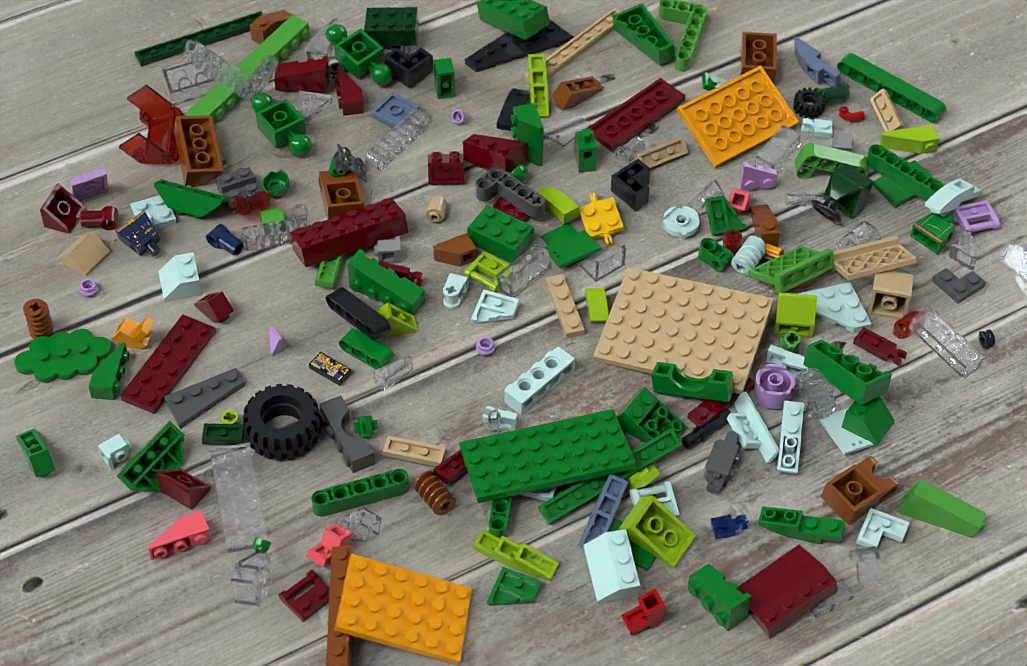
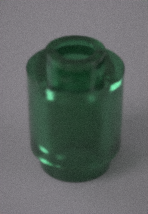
M843 85L826 88L823 93L829 106L845 102L850 97L848 87Z

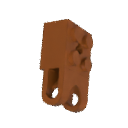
M348 170L340 178L330 176L328 171H319V187L327 219L365 206L359 179L351 170Z
M872 456L867 457L857 465L854 464L827 482L821 494V498L848 525L866 514L870 508L873 509L893 495L900 484L894 477L887 479L876 477L873 472L878 461Z

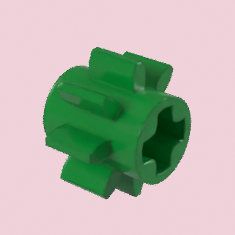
M372 415L357 417L358 422L353 423L355 433L359 432L360 437L375 435L374 430H378L377 420H372Z

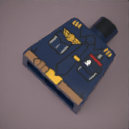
M144 210L116 230L118 239L138 255H143L148 251L154 257L161 250L156 245L160 242L159 234Z

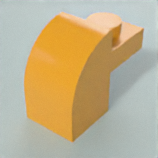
M147 316L139 324L125 317L118 324L112 340L119 344L124 342L126 347L145 348L153 332V327L151 326L154 319Z

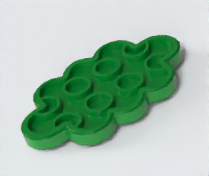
M77 329L70 334L59 331L51 337L40 336L33 339L29 344V350L18 354L14 364L19 373L34 374L35 379L42 383L51 382L56 378L68 380L76 374L87 375L92 373L98 367V360L105 359L111 354L112 345L110 340L105 337H93L92 333L87 329Z

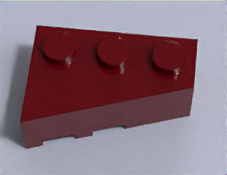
M328 55L317 60L309 58L305 62H298L297 60L278 64L274 77L275 91L327 95L330 83Z
M473 134L463 141L464 160L489 170L497 167L510 173L517 166L528 161L527 142Z

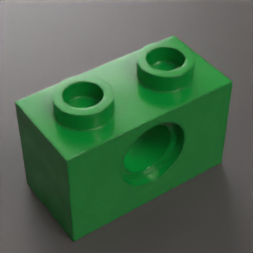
M451 58L434 60V85L438 99L455 97L454 68Z

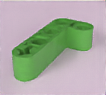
M815 143L805 144L795 158L796 175L801 179L809 178L815 169L832 172L844 163L866 177L869 175L867 158L864 155Z

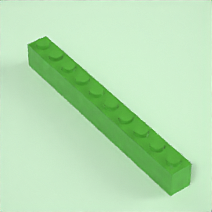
M292 15L193 105L184 116L212 115L213 124L222 119L236 103L243 99L250 90L254 89L262 79L266 78L279 63L286 59L293 50L297 49L310 36L309 23Z

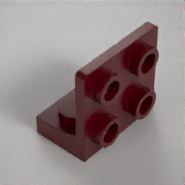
M451 151L449 154L432 152L428 155V184L464 183L463 154H460L458 151Z

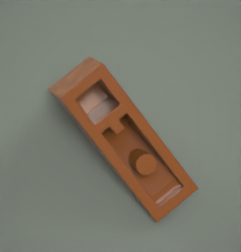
M280 10L261 15L250 24L252 41L261 44L293 14Z
M593 76L560 82L551 99L561 109L572 108L600 92L604 87Z
M767 204L749 206L756 236L764 240L765 244L778 247L780 230L777 219Z

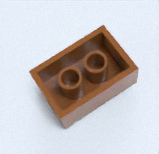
M743 32L740 75L761 65L773 84H775L777 34Z

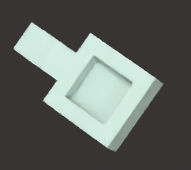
M804 118L801 132H812L814 137L831 138L832 121L815 119L812 122V120Z
M486 406V413L491 415L483 414L484 422L496 423L498 428L510 431L516 430L517 413L500 409L496 412L493 407Z

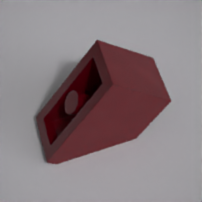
M223 291L207 294L194 303L195 307L212 322L220 321L222 323L229 319V314L234 311Z

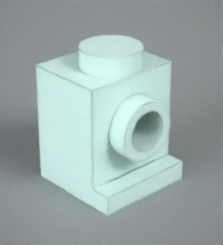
M119 434L98 445L100 456L110 470L114 469L116 463L122 462L129 457V451L132 450L127 439L123 440Z

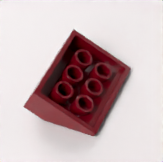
M800 544L739 585V589H737L743 595L746 593L751 595L748 613L769 639L838 592L836 579L822 563Z

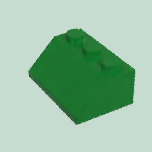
M535 104L513 107V115H511L513 125L511 127V135L513 140L527 142L528 162L537 166H543L544 127Z

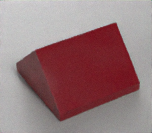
M58 183L40 209L43 225L45 228L68 234L80 217L81 211H84L85 206Z
M180 468L158 471L157 473L160 492L191 510L211 489V486Z

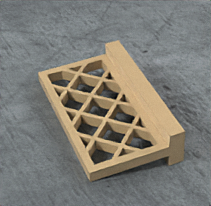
M892 236L833 251L834 268L830 269V271H838L849 281L917 263V258L900 245L899 237Z

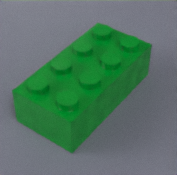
M480 0L477 2L480 20L525 40L550 24L547 6L533 0Z

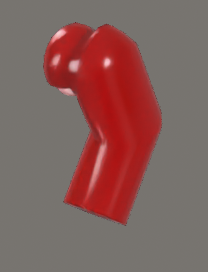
M846 106L839 108V116L844 120L855 122L865 119L863 111L850 113L848 112L849 108Z

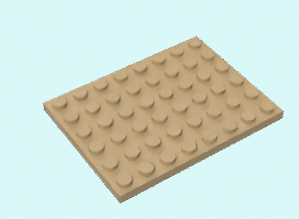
M628 267L595 349L593 361L652 374L657 362L676 364L681 372L693 378H705L712 373L713 369L732 371L734 381L733 393L741 394L744 392L774 304V298Z

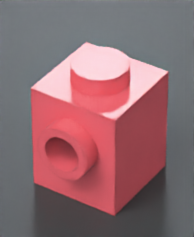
M732 188L728 201L730 207L738 213L748 211L753 193Z

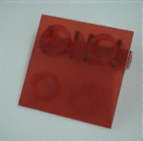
M268 191L255 192L256 200L253 193H251L252 202H250L247 194V203L244 196L236 197L235 200H232L233 207H235V215H247L254 209H258V211L267 209L271 205V196H269Z

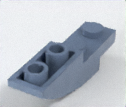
M798 37L794 38L795 56L803 71L817 84L824 81L834 89H837L840 86L841 73L829 66L825 61H822L821 53L817 49H814Z

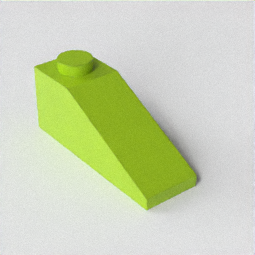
M927 124L882 132L879 145L887 149L922 154L937 151L940 138L933 125Z

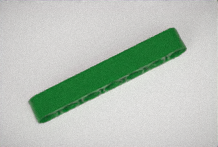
M848 53L837 64L839 72L876 93L882 88L885 89L892 102L931 123L936 122L946 112V106L942 101L853 53Z

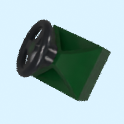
M844 163L832 171L823 196L825 202L812 200L811 205L828 220L840 224L842 220L835 211L838 209L851 218L862 212L874 181Z

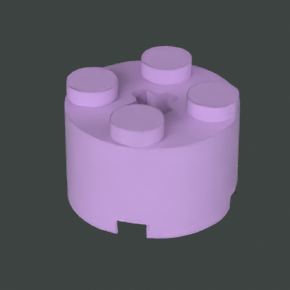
M768 364L757 372L754 397L758 406L769 409H783L784 400H792L795 376L787 370V367L780 364Z

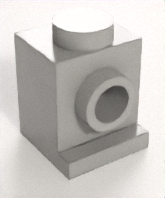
M837 132L836 139L832 140V148L851 152V133Z
M397 236L394 240H378V245H374L375 257L379 256V261L387 263H401L400 236Z

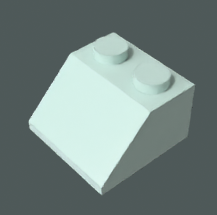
M193 252L174 256L158 271L164 302L202 295Z

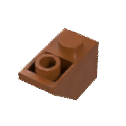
M465 233L433 246V258L438 262L461 267L473 262L477 258V248Z

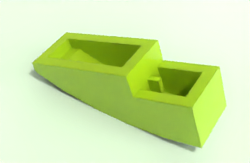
M549 186L536 191L544 197L545 210L553 218L557 217L565 224L579 217V206L561 191Z

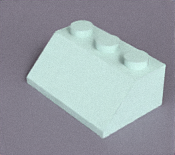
M626 529L605 532L583 546L597 603L638 596L640 582Z

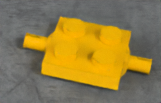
M593 192V196L592 193H589L591 203L579 207L584 228L593 239L604 238L607 247L613 246L614 242L611 236L624 230L614 198L610 197L598 201L596 192Z

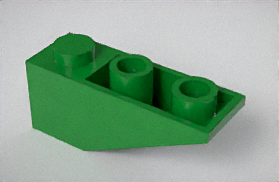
M124 342L93 371L89 383L91 398L115 400L116 394L120 392V380L125 375V363L130 358V352L127 351Z

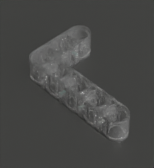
M189 40L182 54L185 61L247 101H252L255 95L261 93L273 77L278 66V60L274 56L268 55L263 58L250 76L196 40Z

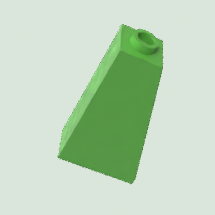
M921 478L903 496L898 509L899 514L970 538L977 532L980 533L985 526L983 521L985 512Z

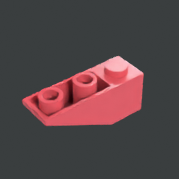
M202 510L180 517L148 546L151 560L160 559L166 555L182 552L187 548L203 545L211 541L209 528Z

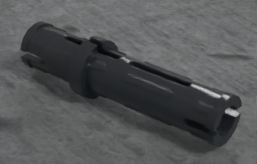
M725 408L701 426L694 427L691 433L681 438L683 446L689 449L697 442L704 441L710 433L728 422L727 417L731 413L730 410Z

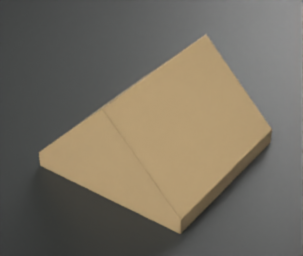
M94 231L81 235L57 258V261L87 276L110 254V250Z

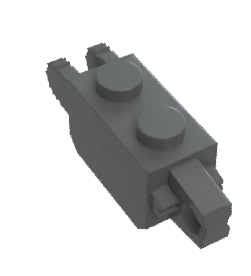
M735 431L728 432L725 440H716L705 465L706 471L704 474V478L708 482L706 489L708 492L718 494L722 487H726L728 480L732 481L735 469L733 467L739 464L741 454L738 453L739 445L737 444L739 435Z

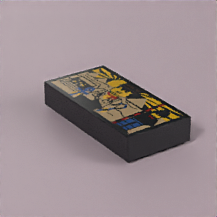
M322 352L309 363V369L339 386L351 374L350 368Z

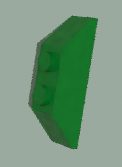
M164 179L154 182L155 189L168 208L174 209L176 213L191 214L194 218H202L229 199L227 196Z
M169 421L132 457L116 477L131 491L158 492L160 490L157 480L158 471L179 469L183 465L184 434Z

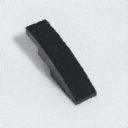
M511 89L500 112L497 129L511 131V127H513L511 122L513 107L525 105L529 91Z

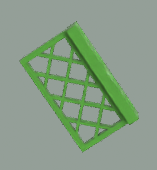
M800 246L749 270L748 274L753 278L775 285V291L783 293L833 269L834 253L830 249L819 252Z

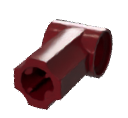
M106 206L102 210L81 211V226H101L105 230H114L117 227L119 211L113 206Z

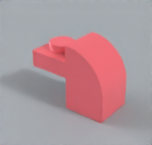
M335 523L324 530L321 543L308 550L307 558L322 567L327 564L331 566L332 547L349 546L353 533Z

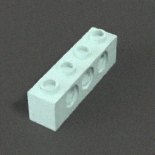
M557 346L553 351H549L541 361L534 363L530 370L522 373L518 380L505 388L504 402L520 415L524 414L575 371V358Z

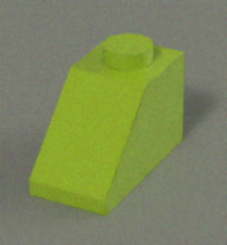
M388 302L376 311L385 317L390 324L391 332L385 334L387 336L409 334L418 331L414 315Z

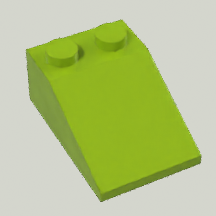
M653 495L641 497L619 527V530L626 529L627 536L632 542L672 568L675 567L696 536Z

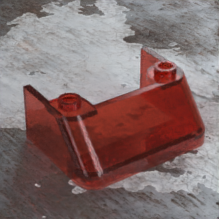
M146 84L129 95L127 100L140 109V121L149 127L147 138L137 133L120 144L119 148L141 164H173L179 160L174 133L176 116H184V114L178 107Z

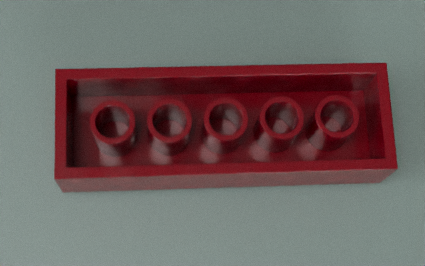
M390 198L383 199L375 204H368L357 210H350L339 216H332L330 219L318 221L306 227H299L289 233L293 251L306 268L376 244L378 240H388L409 233L405 213Z

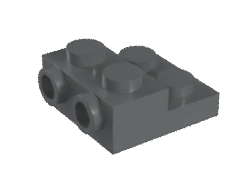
M250 167L238 168L235 172L229 174L222 173L219 177L215 178L220 194L229 197L226 202L229 209L264 198L263 192L257 184L256 177Z

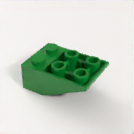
M646 387L635 393L617 414L621 428L644 443L670 428L674 430L678 438L687 429V426Z

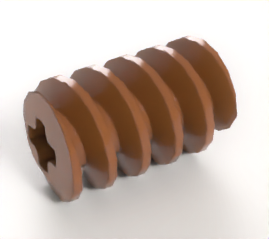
M41 299L27 301L23 306V311L31 337L33 339L40 336L50 337L54 327L47 303Z
M432 470L423 472L416 479L414 484L415 491L419 493L420 497L433 510L434 514H446L454 507L456 498H452V493L448 492L447 487L443 486L442 481H439Z

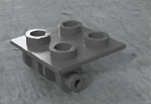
M337 144L338 151L333 156L336 173L344 175L348 170H351L367 183L364 162L359 157L355 158L347 147Z

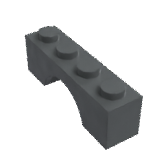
M340 395L320 403V422L322 424L325 423L327 426V434L330 438L333 437L335 448L338 453H342L345 466L350 467L351 471L355 473L375 465L374 452L366 438H354L343 431L344 427L350 422L349 408L342 396Z

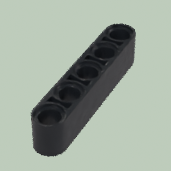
M341 287L325 297L328 306L335 313L371 340L375 341L391 332L390 324L385 317L345 288Z

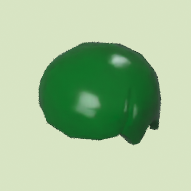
M522 163L509 174L523 183L527 178L528 170Z
M281 169L278 172L270 171L261 183L263 192L270 197H281L287 193L290 185L288 174Z

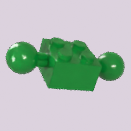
M333 24L327 28L326 39L331 45L335 46V59L343 64L357 79L371 71V78L377 85L385 86L392 81V69L386 64H381L383 62L384 48L360 28L347 37V30L340 24Z
M259 93L253 97L251 107L256 113L257 127L276 149L289 143V149L292 154L298 157L306 156L311 151L312 143L309 137L305 135V118L287 99L274 104L273 99L268 94Z

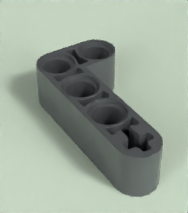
M495 167L490 169L476 181V198L479 201H489L495 195H499L534 219L542 218L545 215L544 197L501 168Z

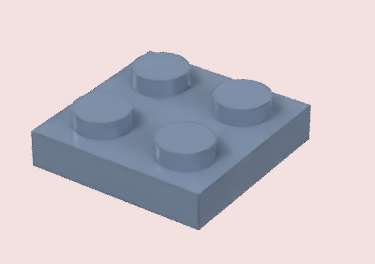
M391 92L371 111V117L400 131L420 112V106Z

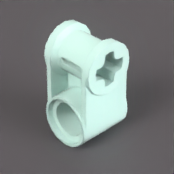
M453 273L449 274L443 288V294L445 295L443 304L446 308L454 309L460 305L469 286V277Z

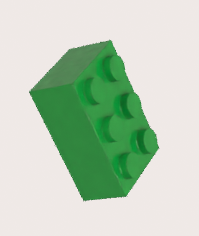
M486 205L468 226L467 235L475 247L515 265L534 241V226Z

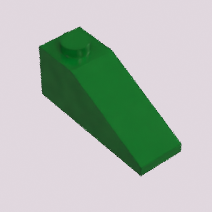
M35 429L16 436L36 478L45 477L52 471H55L50 453Z

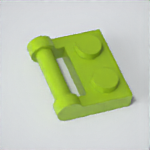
M483 251L465 270L464 276L469 277V279L473 278L489 287L490 291L497 293L501 285L514 273V267ZM478 269L479 271L494 278L495 281L493 282L475 271Z

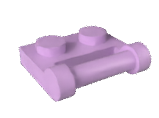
M988 200L962 205L958 209L953 210L964 236L971 235L972 232L1000 228V221ZM989 219V222L969 225L972 222Z

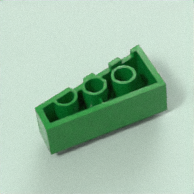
M643 3L612 16L614 30L658 65L675 59L674 44Z
M359 249L347 263L349 288L384 305L388 302L415 315L425 303V290L405 277L399 278L393 269H385L379 265L377 259L374 257L369 259L364 255L365 252Z
M823 340L816 341L807 346L803 365L860 405L887 393L892 373L876 370V365L871 363L866 365L859 361V357L845 355L842 349Z

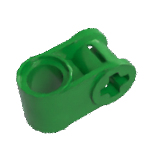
M704 238L700 242L699 259L711 266L715 271L721 272L724 270L725 265L731 263L734 255L729 249L723 247L712 238Z

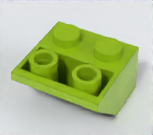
M778 293L774 317V335H785L789 330H794L801 337L812 338L815 326L817 296Z

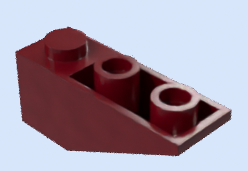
M337 67V74H334L335 85L339 84V86H336L337 97H341L338 98L339 109H342L343 116L364 114L361 88L340 67Z

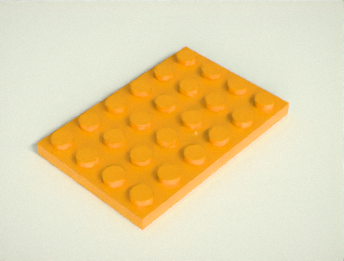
M761 65L676 109L714 168L799 123Z
M351 553L334 631L458 665L461 659L472 588Z

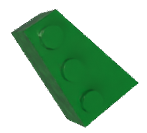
M708 563L689 576L688 590L692 596H696L701 601L706 611L711 612L716 622L729 631L747 619L751 595L748 593L743 595L737 590L739 589L738 585L735 583L730 585L724 580L726 579L725 575Z

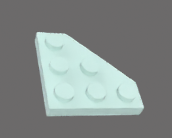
M851 282L798 293L817 296L816 315L820 316L823 321L836 325V323L842 325L852 333L861 331L863 327L871 329L872 324Z

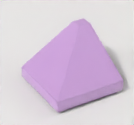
M271 326L269 327L271 355L274 356L283 351L282 337Z

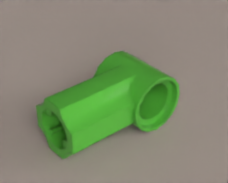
M789 330L787 334L779 337V347L799 354L801 336L796 331Z

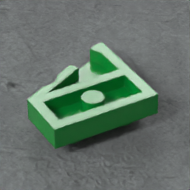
M725 196L705 199L711 235L747 229L746 225L738 218L736 211L730 207Z
M502 567L487 600V605L533 603L542 582Z

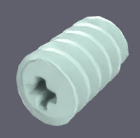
M749 236L731 261L732 267L739 274L749 276L748 271L755 268L762 259V256L765 254L764 240L757 236Z

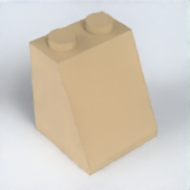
M890 270L874 274L867 314L905 320L912 294L913 275Z

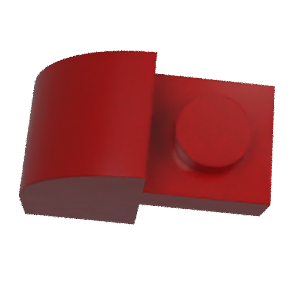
M656 588L638 597L639 606L621 615L631 636L649 626L651 629L655 628L666 618L667 609Z

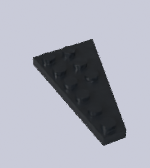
M549 19V25L526 40L509 32L504 33L465 58V64L477 73L493 68L497 63H508L516 57L521 59L527 57L528 54H537L551 46L554 48L559 47L561 43L569 42L574 37Z

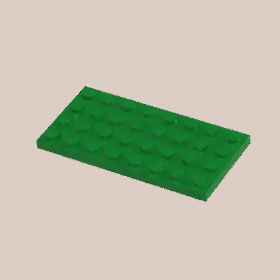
M614 409L459 442V448L478 504L636 469L635 459Z

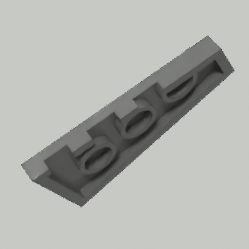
M234 368L166 395L164 399L177 425L181 429L186 426V422L191 419L195 420L200 416L201 412L207 408H213L216 406V402L222 398L226 399L244 387L245 383L238 369Z

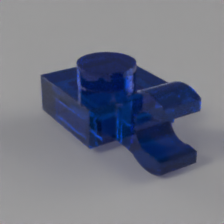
M746 514L739 515L735 519H732L731 515L714 517L710 520L715 540L735 536L736 530L748 529Z

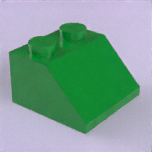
M877 397L862 405L854 401L845 413L841 428L877 446L893 426L895 420L882 398Z

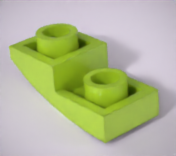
M585 288L589 323H606L609 313L604 288Z

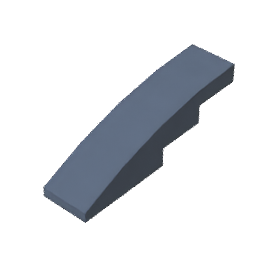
M613 474L608 475L578 546L584 548L583 546L608 531L628 484L627 481Z

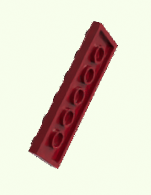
M659 78L593 123L588 129L593 131L595 140L612 152L685 101L686 95L662 78Z
M182 314L120 395L121 401L155 414L165 401L164 396L172 392L216 333L215 327Z

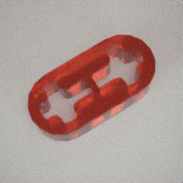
M912 311L894 323L893 335L899 339H905L923 327L924 315L921 312Z

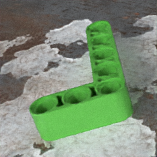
M660 0L658 14L660 19L686 25L676 51L675 68L680 72L688 71L706 24L707 8L701 4L681 0Z

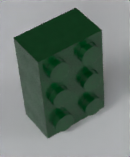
M373 7L366 9L364 32L379 45H417L419 29L417 7Z

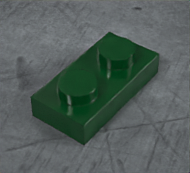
M204 423L202 444L242 445L244 424Z

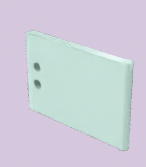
M847 409L818 418L844 455L874 446L873 443L841 428Z

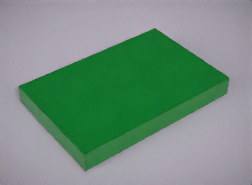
M915 160L912 161V162H910V163L913 164L914 166L918 167L919 169H921V170H923L924 172H926L927 174H929V173H928L920 164H918ZM886 176L875 180L873 183V187L895 208L917 197Z

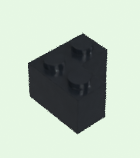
M395 48L384 56L385 64L390 66L393 71V77L408 88L434 71L433 55L423 48H419L409 56Z
M637 159L611 175V191L633 210H637L648 203L650 187L647 184H649L650 168Z

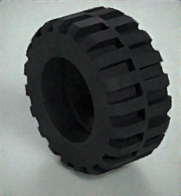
M276 384L275 387L270 385L265 387L264 391L259 390L255 393V397L252 396L244 408L243 423L246 440L260 456L264 454L267 459L272 460V458H276L277 461H282L286 458L292 460L297 455L300 457L305 454L304 451L311 450L313 444L317 443L319 439L321 425L318 404L309 392H304L303 388H295L291 384H287V386ZM286 415L298 419L294 425L284 429H275L266 425L269 420L277 416Z

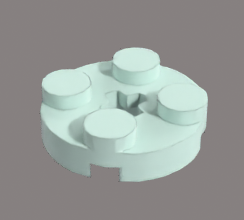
M677 206L671 207L664 214L663 229L680 240H686L698 231L699 215L694 209L687 206L677 209Z

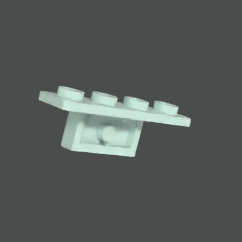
M743 392L734 402L738 413H730L727 420L732 430L738 433V440L743 448L759 449L766 463H771L780 450L748 393Z

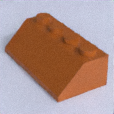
M212 115L176 116L174 133L185 186L204 185L223 173Z

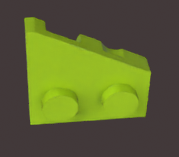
M652 463L642 471L635 472L628 478L627 491L630 492L631 489L647 486L660 475V472Z

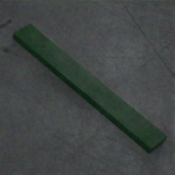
M259 11L135 51L134 54L141 67L250 32V24L263 15V13Z

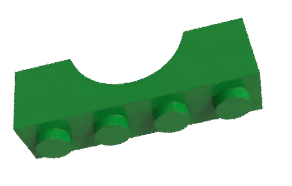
M657 362L651 374L653 390L657 393L729 402L734 391L732 371L713 369L712 373L705 378H693L681 372L676 364Z

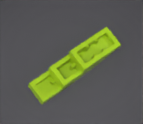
M528 54L530 103L535 104L540 118L549 117L545 54Z
M484 529L480 531L471 547L504 565L549 581L559 564L557 561L525 543H522L520 546L503 535L499 539Z

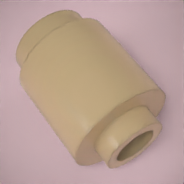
M434 196L430 199L426 212V217L430 221L441 222L444 219L447 208L444 197Z

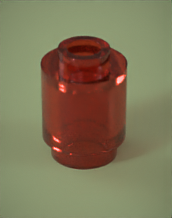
M729 229L724 233L722 246L729 249L735 256L741 248L742 234L736 229Z

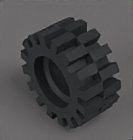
M806 87L803 90H798L793 104L795 113L799 114V117L805 116L804 118L810 117V119H814L815 116L819 118V115L821 116L824 112L826 98L822 91L817 92L818 89L816 88L811 90L812 87H809L808 90Z

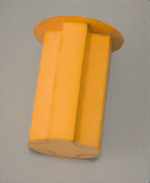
M767 243L765 244V255L776 258L784 254V248L781 249Z

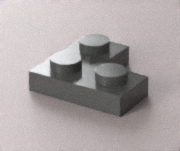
M945 268L932 277V282L957 304L984 288L986 284L974 271L959 279L950 270Z

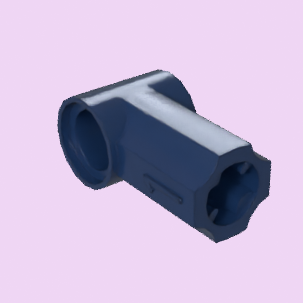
M223 224L217 225L206 235V240L212 247L217 248L219 246L232 255L238 256L244 247V242L230 234L228 228Z

